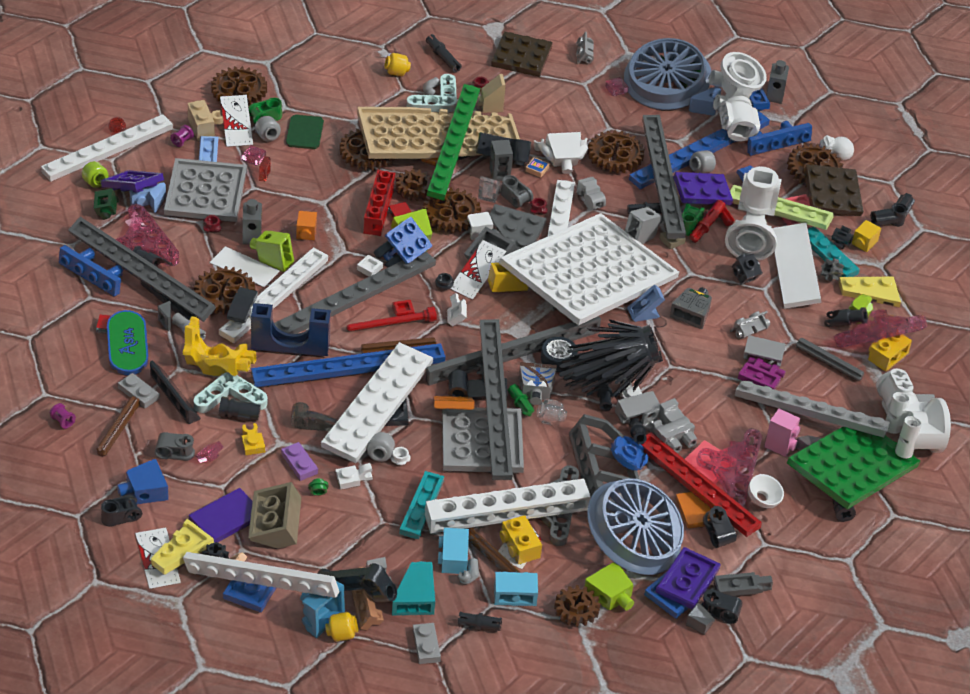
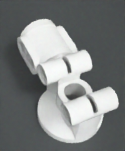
M731 52L726 54L721 61V71L712 70L708 81L710 85L722 87L726 92L725 96L716 95L713 102V108L719 111L722 128L727 130L730 139L746 141L748 137L756 136L760 129L757 109L752 107L749 97L753 91L760 90L766 82V72L762 65L753 57L740 52Z
M755 167L744 174L738 210L747 211L742 220H736L728 228L725 236L727 249L736 257L743 254L747 256L754 254L755 258L760 261L768 258L775 251L777 238L771 229L772 226L767 225L765 214L771 216L775 214L781 179L770 168Z
M896 368L884 373L876 383V389L883 398L882 405L887 414L886 421L890 422L887 432L897 434L901 431L895 453L899 457L910 458L913 455L914 449H929L933 453L943 452L948 445L951 429L950 413L946 402L942 398H932L929 402H919L916 395L912 392L914 387L908 374L904 370Z

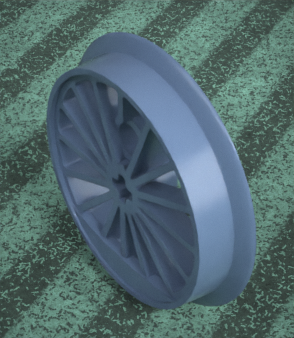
M675 38L657 39L644 44L633 54L625 68L624 84L628 93L645 106L663 110L678 109L690 105L692 96L708 90L711 68L700 50L691 43ZM659 53H664L665 62L660 57ZM692 70H701V72H693ZM637 76H644L640 79H636ZM687 77L695 78L697 80L694 82ZM679 80L689 85V87L684 88ZM671 82H674L678 89H672ZM664 83H668L669 88L663 87Z
M633 478L606 483L593 493L588 505V523L591 533L601 550L616 564L634 573L654 575L668 570L680 553L684 537L683 521L673 501L653 484ZM610 496L617 504L608 500V497ZM640 497L644 499L642 506ZM648 503H650L654 507L646 514ZM606 508L612 510L615 513H607ZM655 509H657V511L660 513L657 515L649 516ZM664 519L665 522H660L656 520ZM627 532L621 539L615 535V533ZM629 535H632L633 540L629 548L623 541ZM638 539H640L642 554L635 551ZM648 545L654 556L649 555ZM659 547H660L666 554L663 555V554L661 553Z

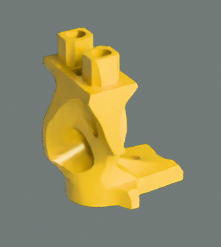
M191 317L189 325L185 326L183 355L188 365L198 366L203 374L221 376L228 372L232 376H236L240 371L248 372L251 364H255L256 351L247 350L246 343L240 344L234 350L222 343L208 347L200 337L198 318Z

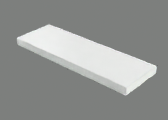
M807 223L771 228L777 238L774 252L784 309L821 303Z

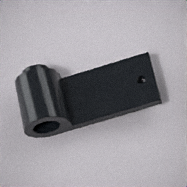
M479 132L477 154L490 156L491 141L509 140L514 164L524 166V163H528L531 141Z
M454 370L449 374L448 395L472 397L473 400L485 399L484 379L468 380L466 372ZM504 378L507 398V378Z

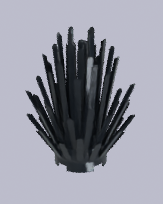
M609 319V327H588L589 331L619 334H598V337L605 339L568 346L570 348L567 351L568 353L587 352L569 356V359L561 361L563 364L558 368L570 367V369L560 372L559 376L563 377L564 381L574 380L566 383L564 387L571 386L569 390H573L577 387L587 386L582 389V392H586L594 387L592 391L586 394L587 397L615 381V384L619 382L622 384L612 393V397H617L636 379L633 383L634 392L654 365L663 361L661 351H658L657 339L650 324L640 327Z

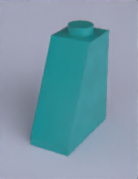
M411 562L397 589V598L395 601H392V616L434 615L435 590L432 562Z

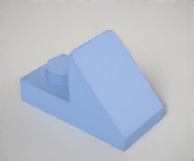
M164 182L154 187H144V190L134 193L132 190L129 191L132 209L150 205L154 213H156L166 199V185Z

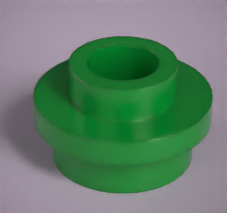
M321 478L314 479L308 484V489L315 496L326 494L329 488L328 482Z

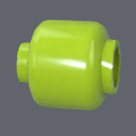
M93 161L83 167L82 177L91 187L99 188L101 187L100 180L108 178V171L99 162Z

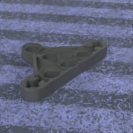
M565 466L561 470L560 478L553 482L569 481L567 480L568 474L572 475L571 480H578L579 470L574 466ZM572 513L539 517L550 529V542L555 546L565 545L568 541ZM564 518L567 522L559 523L557 519ZM558 530L562 531L561 537H557Z

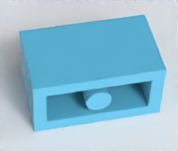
M444 528L443 536H439V548H443L442 552H438V564H442L441 573L459 574L460 572L464 573V570L467 571L469 529Z
M495 572L494 605L537 606V573Z

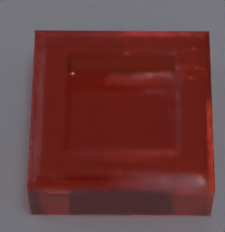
M268 156L263 157L259 166V181L263 182L267 180L271 171V158Z

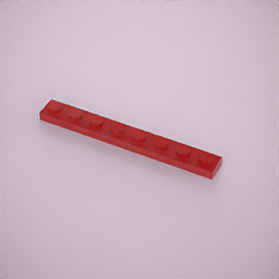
M652 432L646 435V442L641 444L644 448L643 452L647 453L648 457L710 508L714 506L724 508L731 525L740 533L748 537L761 528L762 522L662 440Z

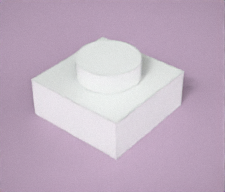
M367 255L357 264V270L369 277L378 273L383 268V262L370 255Z

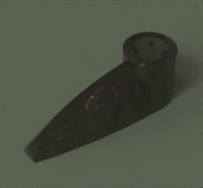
M303 402L295 403L292 406L291 424L298 429L330 431L338 421V419L310 410L309 406Z

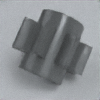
M835 258L832 261L826 259V262L821 265V275L825 276V279L828 281H832V279L838 281L839 277L844 274V265L840 264L839 260Z

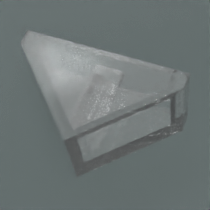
M481 176L478 198L495 203L501 192L502 183Z

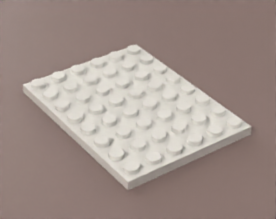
M601 213L501 257L499 264L578 326L641 296L654 284L658 287L678 278L679 271Z

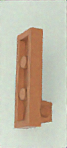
M364 589L352 590L360 629L368 631L372 625H380L384 621L382 611L375 608V602Z

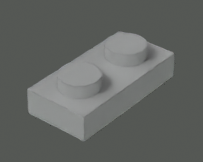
M133 373L118 382V389L129 397H138L140 405L144 409L160 399L159 393Z
M434 623L413 625V635L419 664L440 662L441 655Z

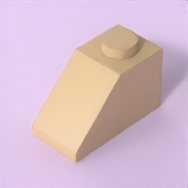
M499 74L481 88V96H478V106H481L483 113L503 112L505 96L503 74Z

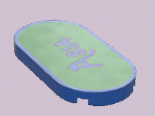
M123 310L114 313L107 322L109 364L113 370H117L122 375L138 374L148 364L146 322L139 313Z

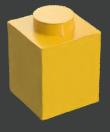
M865 220L855 230L852 245L868 252L878 242L881 228Z

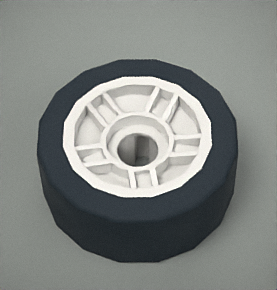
M564 337L549 338L542 345V364L557 365L556 372L570 369V367L563 369L558 367L563 364L562 360L569 359V356L578 354V352H567L570 350L568 346H573L575 343Z

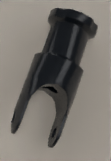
M140 246L132 250L156 267L160 263L173 266L170 261L152 252L148 253L142 250Z
M861 307L858 310L841 309L829 311L826 315L830 319L825 320L824 325L826 327H840L859 322L865 324L868 322V312L865 307Z

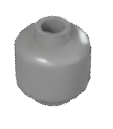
M263 116L255 124L256 133L264 141H274L280 135V125L273 117Z
M708 150L697 151L693 153L690 159V167L695 173H710L716 165L715 156Z
M376 433L368 444V455L378 462L387 461L392 456L395 441L387 433Z

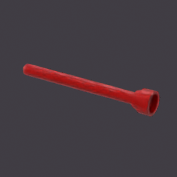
M433 306L427 307L426 310L420 313L348 324L346 329L350 332L418 320L435 322L437 321V314Z

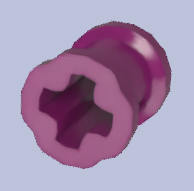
M182 125L178 132L171 134L170 139L174 145L182 147L186 140L194 137V133L188 125Z
M62 403L54 405L49 412L50 417L53 420H57L63 429L71 427L76 420L75 414L68 412Z

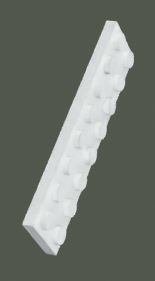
M399 342L321 441V447L356 463L366 451L372 437L382 430L425 374L426 368L431 366L433 357Z

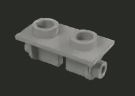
M586 31L576 42L577 64L581 60L587 64L594 60V41L587 37Z
M759 311L755 312L748 319H738L734 322L735 325L730 332L736 330V337L744 339L748 335L754 334L752 327L756 333L768 329L770 321L764 317L767 311L762 313Z

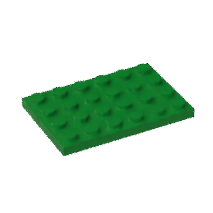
M843 426L790 456L787 464L848 510L917 468L920 460L914 455L910 458L899 457L895 453L897 442L886 435L883 438Z

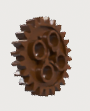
M234 66L232 70L228 67V71L221 70V74L216 73V77H213L211 93H213V98L217 97V102L221 101L220 97L247 95L248 106H250L251 103H257V100L262 101V97H266L267 81H265V77H262V73H257L256 69L250 71V67L245 70L243 66L240 69Z
M356 128V132L350 130V134H345V138H341L339 150L342 159H345L346 164L351 163V167L357 165L358 170L361 167H364V171L367 168L373 171L374 167L380 170L381 165L387 167V163L391 164L392 160H395L369 159L362 131Z
M607 130L606 134L600 132V136L595 135V138H591V141L588 143L587 154L589 159H592V164L597 163V168L602 166L603 171L609 169V173H611L612 170H615L616 174H618L619 170L625 173L626 169L630 172L632 168L637 169L644 159L645 149H643V144H640V140H635L636 136L629 137L630 133L624 135L623 131L617 133L614 130L613 133H610ZM617 143H619L615 160H613Z
M804 143L802 147L798 145L796 149L793 148L792 153L790 152L787 169L791 170L790 175H795L794 180L799 179V184L804 182L805 187H807L804 171L806 164L842 168L844 164L840 163L841 158H836L837 153L831 154L832 149L827 151L825 150L826 146L819 148V144L814 147L812 143L809 146Z
M450 187L444 200L426 196V201H423V209L427 211L431 227L438 226V231L443 228L445 233L448 230H451L452 233L455 230L461 233V229L468 231V226L471 227L467 219L468 215L481 213L480 202H477V197L472 198V193L466 194V190L459 192V188L453 191L452 187Z
M217 266L216 271L210 268V273L204 271V276L199 275V280H195L194 292L214 304L216 307L214 310L215 314L221 311L222 315L229 311L240 287L256 291L255 282H252V277H248L247 272L242 274V269L235 271V267L228 270L227 266L222 270Z

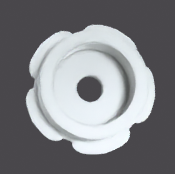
M404 447L395 448L391 461L397 465H405L411 458L409 451Z

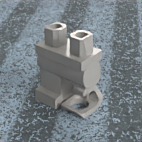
M673 398L661 403L659 407L643 413L641 421L647 431L652 432L676 453H679L682 449L681 443L684 442L687 447L691 448L696 445L697 437L694 434V424L684 416L678 408L679 403Z

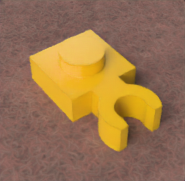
M253 423L252 430H248L246 425H243L242 443L245 455L265 453L262 433H258L257 424Z

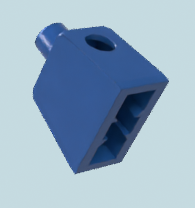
M156 459L127 470V482L117 485L120 497L129 494L135 495L137 504L169 500L168 485Z

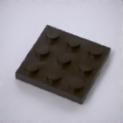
M504 31L491 61V67L540 77L553 42Z
M806 164L804 171L811 207L834 214L862 216L864 211L856 169Z

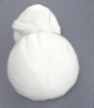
M826 135L820 141L821 148L826 146L825 150L832 149L831 154L837 153L836 158H841L844 161L853 156V143L846 137L833 138Z

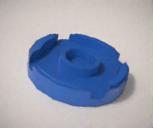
M618 436L611 444L613 456L620 464L630 470H641L648 462L647 453L644 454L643 446L637 444L631 437L624 436V438H621V436Z

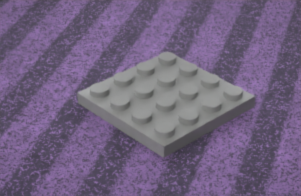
M175 158L164 207V215L200 219L215 215L221 221L237 222L247 165Z
M474 407L473 410L442 409L443 471L491 472L486 408ZM507 408L512 472L523 473L521 409Z

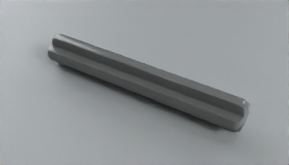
M804 338L798 340L796 346L799 349L857 381L863 378L864 372Z

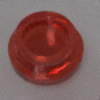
M115 117L110 120L108 128L111 132L120 133L126 129V123L122 118Z

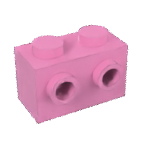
M778 409L770 420L765 448L786 457L789 451H793L798 441L795 438L801 429L798 426L800 418Z

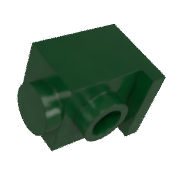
M112 188L95 191L93 209L98 217L108 219L111 215L116 214L119 199Z

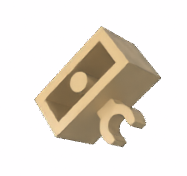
M205 100L188 103V120L197 141H200V136L215 137L214 124L223 123V116H221L220 110L210 113Z

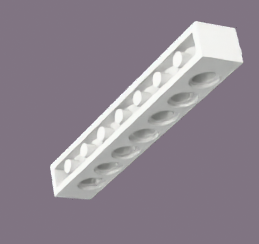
M584 479L553 482L550 484L426 501L425 518L430 533L444 532V528L464 529L498 524L523 515L527 519L587 511L591 496Z

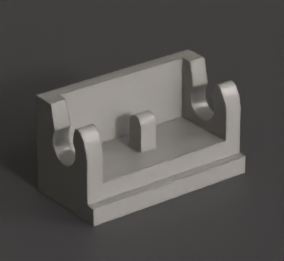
M748 335L743 358L747 359L748 355L770 359L778 361L777 366L781 367L786 344Z
M650 391L618 400L615 413L618 415L621 423L625 424L627 423L626 420L643 415V413L659 407L660 403L654 392Z

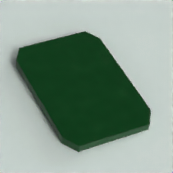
M293 115L290 119L286 144L289 147L317 149L320 146L324 125L322 117Z

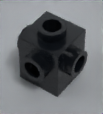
M746 254L740 255L732 265L733 273L738 278L740 285L754 281L763 274L760 263L754 254L748 256Z

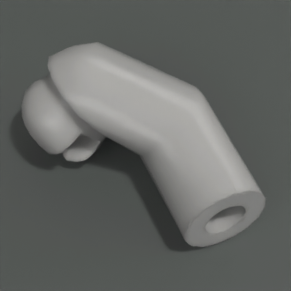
M435 77L424 83V93L426 92V95H433L435 93L433 88L440 85V80Z
M469 559L468 571L464 570V573H459L458 577L462 584H470L479 577L477 559Z

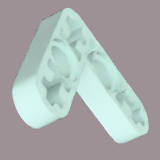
M451 74L442 75L440 78V95H411L407 98V107L431 108V112H439V109H447L448 112L455 111L457 106L456 78Z
M228 372L222 374L194 397V409L199 413H207L220 403L222 396L227 397L228 395H232L240 401L261 405V410L265 409L268 404V397L265 392L238 375L232 376ZM247 389L249 392L240 393L239 390ZM218 390L221 393L218 395H214L211 392Z

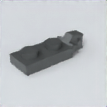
M755 572L715 576L713 583L716 591L730 596L758 594L763 591L772 590L773 580L771 576L760 577L755 575Z

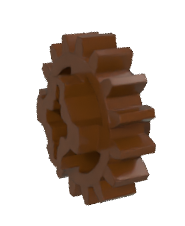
M411 169V172L405 170L404 174L399 173V177H396L395 189L398 190V194H402V198L409 197L410 201L412 198H415L416 201L419 198L425 200L432 175L427 176L428 172L421 173V169L417 172L414 169Z
M576 585L575 589H572L571 586H568L567 591L561 589L560 594L556 595L554 609H556V616L561 615V622L567 620V625L569 626L572 623H575L576 627L579 626V623L587 626V621L593 623L594 618H598L601 603H598L599 597L594 596L593 590L587 592V587L580 589L579 585Z

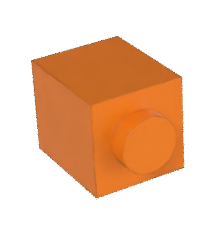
M299 211L296 239L315 241L317 212Z

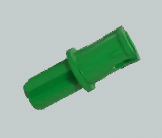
M517 384L511 385L507 391L514 400V405L521 409L524 416H532L534 408L529 403L528 396L522 393Z

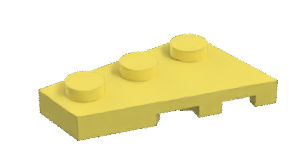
M840 277L839 286L843 296L857 298L859 295L864 294L877 300L876 303L883 304L885 301L894 303L893 306L900 307L901 300L894 277Z
M186 519L180 531L176 530L170 542L165 543L151 558V564L166 575L185 563L183 557L186 552L200 554L206 550L207 544L214 543V539L190 520Z

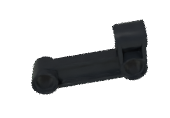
M372 563L366 568L337 571L322 568L317 573L334 576L337 582L344 585V591L364 589L376 603L392 602L397 598L396 585L391 581L385 569L376 563Z

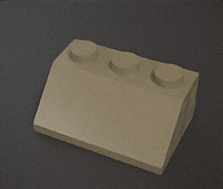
M292 482L254 491L248 537L250 541L277 549L297 544L302 497Z

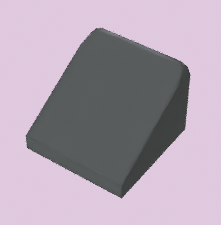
M170 301L158 306V320L168 331L171 330Z

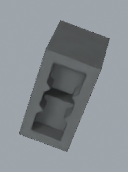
M509 140L491 141L489 169L493 182L502 181L503 177L511 175L513 152Z

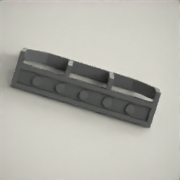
M584 414L569 432L581 479L585 480L590 496L592 497L593 493L603 485V482L609 483L629 478L639 479L638 472L628 468L626 469L629 477L602 470L599 471L595 455L614 460L616 458L613 456L611 448L591 443L586 425L602 429L613 440L618 436L624 438V435L607 420ZM606 508L607 513L613 512L612 510Z

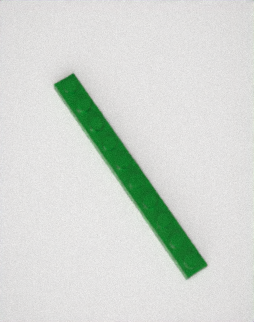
M463 85L427 191V196L440 200L445 199L481 88Z

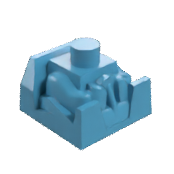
M337 581L339 593L336 598L311 593H302L300 597L304 605L302 623L306 630L315 638H318L326 630L325 624L329 623L331 615L345 612L344 585Z

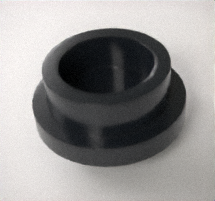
M441 273L436 278L435 285L441 290H448L453 287L454 280L450 274Z

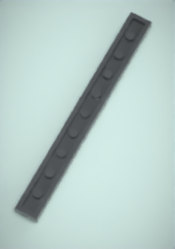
M643 115L642 123L667 239L685 238L684 222L660 115Z
M79 217L68 229L70 234L115 264L120 265L124 270L202 322L216 309L214 304L82 217Z
M427 251L409 264L402 260L274 324L283 332L298 334L309 328L311 308L331 310L332 317L435 266L436 260Z
M597 316L579 326L574 322H570L502 343L503 362L541 351L543 343L552 337H564L574 341L599 333L589 331L587 328L600 327L601 318ZM482 350L428 366L426 368V382L430 386L449 380V374L454 370H462L468 374L481 369L477 366V362L482 363Z
M499 319L480 320L492 480H512L513 472Z

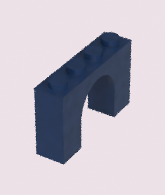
M253 303L251 313V349L328 356L331 310L311 308L309 329L299 334H290L281 331L275 326L273 322V305Z

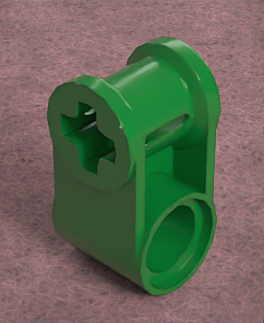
M270 98L253 103L248 108L249 115L253 117L255 124L263 116L273 117L276 121L280 120L283 116L282 101L279 98Z
M689 203L686 204L682 213L686 236H690L697 227L696 224L702 220L705 208L699 209L690 206Z

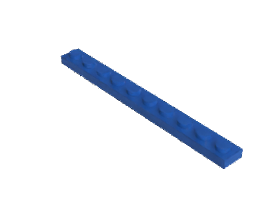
M757 111L760 129L769 125L770 119L760 111ZM722 128L670 154L669 159L672 172L674 173L690 165L691 156L697 151L708 150L714 153L736 141L730 139L727 130ZM651 164L629 175V180L639 189L655 182Z
M441 343L411 347L433 357L432 364L445 361V354ZM393 350L251 368V375L254 386L262 387L375 372Z

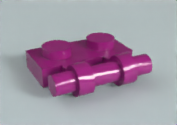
M750 357L739 372L738 379L750 381L760 386H768L775 390L781 378L785 376L786 371L780 369V366L775 364L772 366L765 363L763 359Z

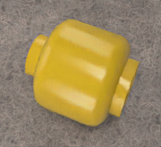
M391 53L390 56H387L384 64L388 74L400 77L409 72L411 66L406 55Z
M349 612L333 614L329 618V623L325 624L327 635L332 636L336 642L353 639L355 633L358 632L356 617L352 616Z

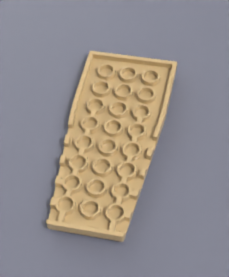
M357 107V116L369 159L439 158L454 113H447V109L431 112V108ZM474 111L459 156L482 155L476 153L479 132L511 139H520L512 114L508 113L507 117L499 116L496 112H491V116L481 115L480 111Z

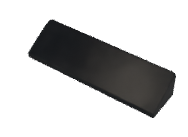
M153 360L150 361L151 377L187 424L200 420L201 417L167 373Z

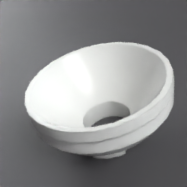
M756 475L748 485V494L751 500L760 507L774 508L780 504L784 497L781 484L769 475ZM757 493L763 494L766 497V501L760 500L757 497Z

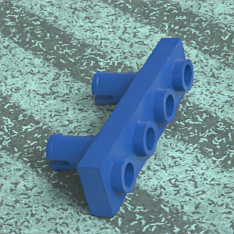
M783 121L780 125L781 130L764 134L759 130L756 136L748 137L747 153L751 156L811 141L812 125L805 123L792 126L789 121Z
M66 245L60 247L59 264L114 297L120 294L121 278L119 276L123 275V269L120 265H115L111 269L106 270L91 261L95 258L93 249L88 248L81 253H77Z

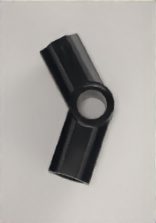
M908 193L901 195L897 202L892 205V208L872 211L870 214L871 223L876 226L886 224L896 227L903 226L905 218L915 203V199Z

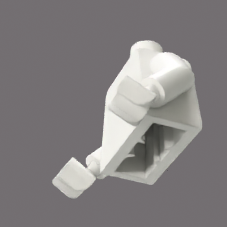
M581 132L547 134L545 143L544 139H541V142L534 140V149L541 151L554 167L562 166V173L569 174L573 172L572 166L577 165L578 161L584 157L588 149V138L581 140Z

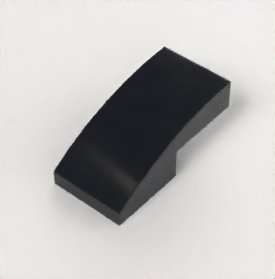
M240 287L232 301L227 319L246 323L251 315V307L258 297V291Z

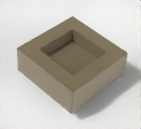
M666 232L660 233V240L669 249L685 244L686 238L667 239Z

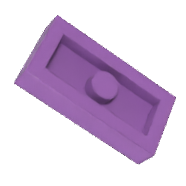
M299 442L281 449V455L300 481L318 474L317 466Z

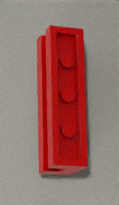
M377 171L364 216L363 234L382 236L395 189L394 172Z

